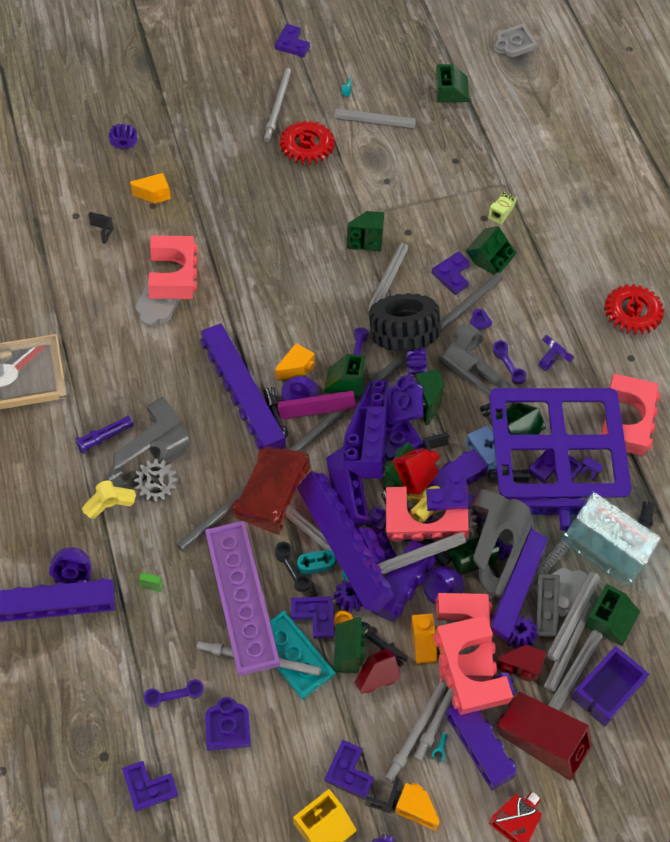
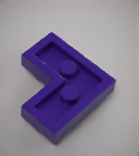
M286 24L275 43V49L305 57L310 48V42L298 39L301 34L300 27Z
M458 251L433 267L431 273L456 295L468 287L469 282L460 273L470 267V262Z
M545 450L529 468V473L542 483L555 471L553 452ZM569 455L571 479L573 480L584 465Z
M465 468L445 469L446 488L426 489L427 511L468 509Z
M332 596L291 598L292 620H312L313 639L334 638Z
M342 740L324 782L365 800L374 777L355 769L363 748Z
M144 761L122 768L135 812L178 797L171 773L150 781Z

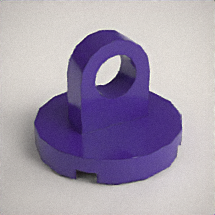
M548 335L543 337L542 341L550 347L538 364L543 371H547L560 356L569 363L573 361L574 356L568 353L560 344Z
M305 376L290 378L284 383L281 392L283 401L319 396L317 384Z
M446 566L432 569L426 575L423 584L424 594L435 605L438 593L463 594L465 588L464 580L460 573Z

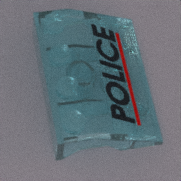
M593 491L570 527L561 537V540L623 584L629 586L635 582L660 537Z

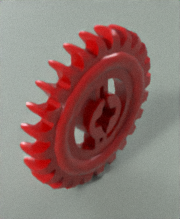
M303 120V123L298 121L297 124L293 123L291 127H286V130L280 136L279 144L281 152H284V156L287 157L289 154L290 161L295 157L296 164L301 159L302 165L307 160L310 166L311 160H314L315 164H317L318 158L323 162L324 156L328 158L329 153L332 154L335 147V139L333 133L330 132L329 128H325V125H319V122L313 123L311 120L309 122ZM314 135L319 139L318 145L315 144ZM297 137L300 138V147L295 143Z
M625 284L624 288L618 286L617 289H613L608 294L605 300L604 311H606V317L611 315L608 320L609 323L615 320L614 328L616 325H621L620 332L626 328V334H629L630 330L633 329L634 336L638 330L643 335L645 329L650 333L652 327L653 330H656L657 325L661 324L664 318L663 303L659 301V296H654L655 292H649V288L642 289L641 285L636 287L635 284H632L630 287L628 284ZM630 299L624 312L621 305L624 301ZM644 303L648 311L646 315L640 317L644 307Z

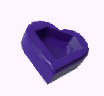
M475 309L469 324H472L480 331L492 326V321L484 310Z

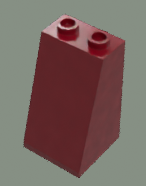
M520 691L509 702L508 710L505 715L502 714L497 722L501 737L570 781L592 747L588 724Z

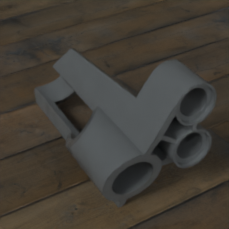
M462 324L454 333L453 337L456 338V341L452 342L440 361L463 380L476 384L488 395L491 389L469 371H478L497 388H511L508 382L472 351L481 344L484 334L472 324L467 326ZM513 402L505 403L506 408L509 409Z
M164 397L146 406L151 415L149 418L154 424L114 454L113 466L108 472L107 481H111L115 487L131 489L138 484L134 482V479L139 478L138 475L133 476L126 482L123 481V467L126 462L148 448L159 464L165 460L166 465L187 453V448L189 447L187 432L179 423L177 415ZM153 468V469H151V471H159V470H160V468Z
M479 489L470 507L480 515L481 519H486L473 560L479 567V579L485 592L491 597L501 596L505 591L533 521L530 518V509L520 500H508L497 493ZM497 539L506 545L513 546L500 578L492 574L488 565L489 557Z

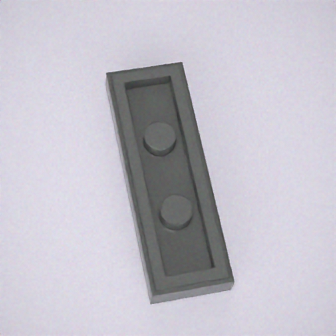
M539 574L537 637L555 638L558 634L560 575Z

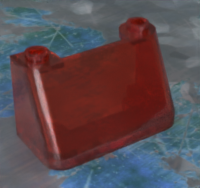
M265 446L258 453L257 464L240 499L235 501L233 511H235L236 519L280 535L283 525L280 523L283 517L285 518L287 515V507L300 479L303 480L304 474L307 475L311 467L309 454L300 451Z

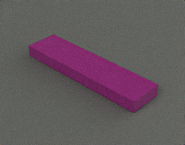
M353 391L278 402L281 420L356 408Z

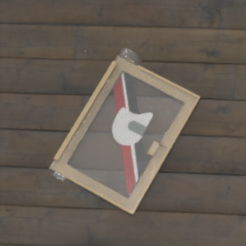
M57 334L0 343V409L67 398L68 393H71L69 382H65Z

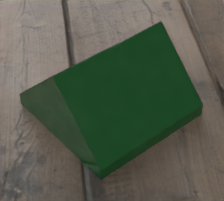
M480 537L447 550L449 556L453 558L452 563L456 571L460 575L479 569L473 557ZM496 545L489 557L488 565L496 563L499 548Z

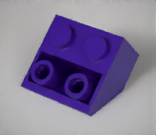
M362 527L357 529V532L363 537L364 544L372 552V557L376 564L397 557L390 541L387 539L385 531Z

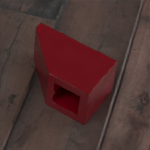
M524 645L499 656L496 666L502 673L520 676L524 681L536 682L546 652Z
M385 649L368 656L354 682L361 694L371 693L376 688L391 685L401 679L394 654L389 649Z

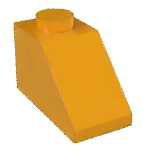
M163 173L130 182L132 195L154 204L171 199L170 189Z
M296 343L275 368V379L280 381L293 378L294 376H305L308 371L311 372L315 367V353Z
M433 613L412 615L410 627L416 664L437 662V650L433 641V634H435Z
M406 783L396 806L395 814L437 831L440 821L427 791H424L423 787L416 783H411V785Z

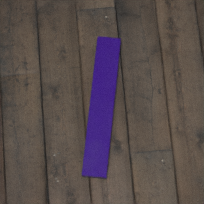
M532 528L529 530L490 623L492 632L504 640H507L511 635L548 538Z

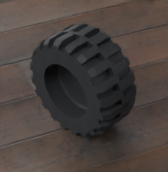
M416 293L395 294V296L390 295L385 299H380L369 310L371 338L375 344L381 348L384 347L386 350L391 349L398 352L399 350H404L405 352L413 349L418 350L421 347L425 348L429 344L434 343L441 332L439 305L434 299Z

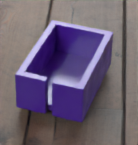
M615 646L577 687L571 699L585 711L590 709V715L606 727L645 683L649 673Z

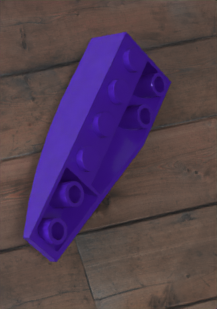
M389 380L369 382L344 435L341 465L363 479L383 478Z

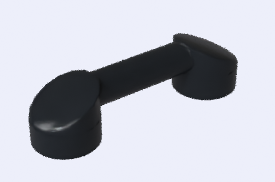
M279 542L275 548V557L278 561L284 563L293 578L294 589L299 592L307 591L311 585L310 577L306 574H299L291 561V545L287 542Z

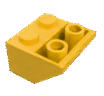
M330 789L293 817L294 826L307 842H345L357 832L343 805Z

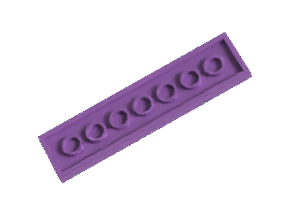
M245 521L206 529V537L238 676L279 667L280 661Z

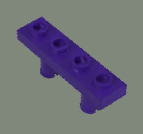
M579 498L517 499L527 505L531 515H559L561 531H570L572 529L571 515H583L586 507L585 499Z

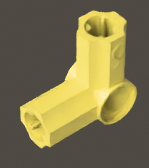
M103 481L95 487L96 493L84 504L82 510L89 518L95 519L106 507H112L115 504L132 506L135 503L136 493L131 489L115 487L111 481Z
M432 486L427 489H438L440 487ZM426 488L420 494L408 495L409 501L417 504L411 509L409 515L419 523H424L433 513L443 511H427Z

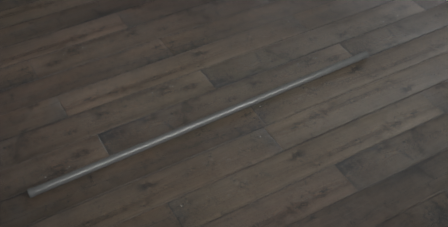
M496 273L440 320L441 332L502 281V275ZM407 351L401 353L363 386L362 396H355L356 404L362 399L370 381L385 380L407 361ZM350 409L330 413L176 544L177 547L183 552L201 537L206 529H210Z

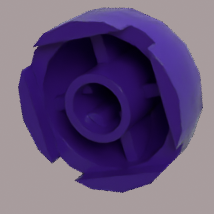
M75 547L59 550L51 560L50 577L52 575L56 584L60 582L70 584L80 580L88 581L91 575L89 556L83 550Z

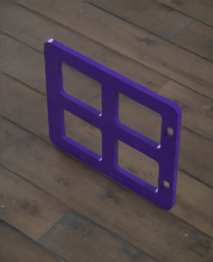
M495 388L491 390L489 401L500 495L507 499L625 498L629 496L632 488L619 398L616 390L612 388ZM505 403H546L548 405L551 434H509ZM562 403H603L608 434H567ZM496 410H502L503 419L497 420ZM551 450L554 454L557 483L516 484L513 481L510 451ZM568 450H609L611 453L614 483H573ZM502 466H508L509 475H502Z

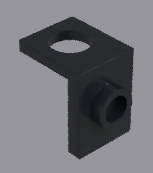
M89 212L90 225L102 228V242L106 244L114 229L112 218L103 214Z
M449 433L432 434L427 438H423L424 447L422 449L431 451V449L448 445Z
M395 778L388 803L367 796L365 806L391 813L393 804H398L401 791L398 790L400 779Z

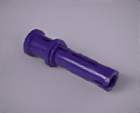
M127 415L98 431L91 430L89 434L81 438H75V441L81 453L84 454L87 449L100 446L102 441L133 427L134 424L130 416Z

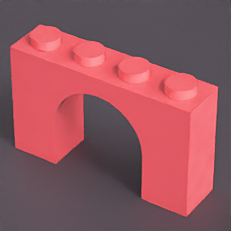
M151 235V261H173L181 264L183 268L172 273H149V299H193V292H197V281H193V279H197V268H194L197 267V256H194V254H197V244H194V236Z
M613 374L609 388L616 390L619 402L634 406L642 417V421L637 424H622L626 452L644 456L646 450L651 449L653 441L650 438V433L653 434L655 423L652 420L656 418L658 407H655V402L658 403L660 398V391H657L658 383ZM606 420L601 429V434H608Z
M386 487L387 539L393 542H401L406 539H412V541H423L424 539L439 541L458 533H463L465 538H469L468 509L446 510L444 516L434 523H419L408 513L407 488Z
M438 593L435 600L436 620L463 621L487 615L489 624L491 623L492 601H489L488 594ZM490 640L487 643L479 644L478 648L472 653L458 654L459 668L466 677L473 681L484 682L491 680L496 675L497 666L496 662H493L492 654H495V642ZM438 660L439 681H446L445 667L442 668L440 660Z
M487 615L438 626L435 634H433L434 644L436 647H439L441 653L439 655L442 668L445 667L446 684L453 692L452 703L454 709H458L459 715L508 704L513 698L507 676L484 682L473 681L462 673L458 665V653L466 647L487 643L491 640L493 633Z

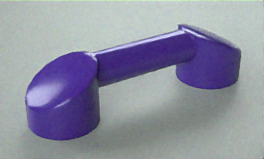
M358 327L354 330L356 342L353 354H361L362 344L368 340L369 331L366 328Z
M503 340L495 342L493 345L494 355L498 359H502L511 373L512 383H524L526 381V372L520 368L516 369L508 357V344Z
M194 679L188 682L186 688L160 693L156 689H148L144 693L143 699L147 706L155 708L161 702L189 696L192 699H197L203 694L204 687L201 681Z

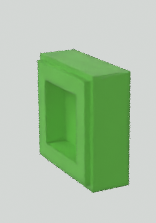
M141 573L139 578L141 588L161 592L163 584L160 576Z

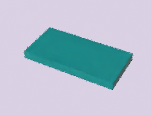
M282 611L270 620L280 659L321 667L319 676L276 667L296 694L303 700L334 677L336 672L285 611Z

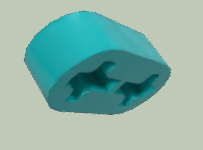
M329 550L305 553L299 556L297 560V568L302 574L329 571L335 565V555ZM324 557H327L329 560L328 564H325V561H323ZM304 561L309 563V567H305Z

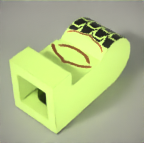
M504 191L500 198L490 206L488 219L502 225L513 209L517 197ZM497 212V213L501 214V217H500V218L496 217V216L494 215V213Z

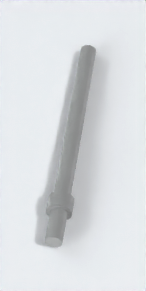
M286 68L270 120L265 127V142H270L271 136L276 129L275 123L291 74V69Z
M198 641L197 649L212 652V655L234 657L232 648L225 647L222 643L215 642L212 644ZM279 658V667L320 675L321 667Z
M470 649L467 654L472 653L475 650ZM449 688L427 732L423 733L419 741L420 745L413 757L416 761H422L427 749L431 748L435 740L434 736L446 714L447 708L452 703L453 692L451 688Z
M440 681L401 751L393 758V765L385 777L388 782L393 783L399 770L404 768L408 754L447 688L446 681Z

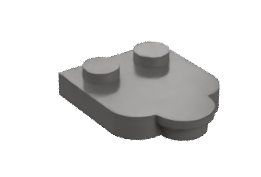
M523 23L501 31L498 34V41L494 44V51L497 54L516 57L537 49L538 44Z
M147 283L136 303V313L146 326H153L157 322L166 323L170 320L180 299H149Z
M561 568L553 573V575H560V620L567 616L588 576L583 571L576 570L572 572L569 569ZM538 584L534 587V591H535L537 594H538Z

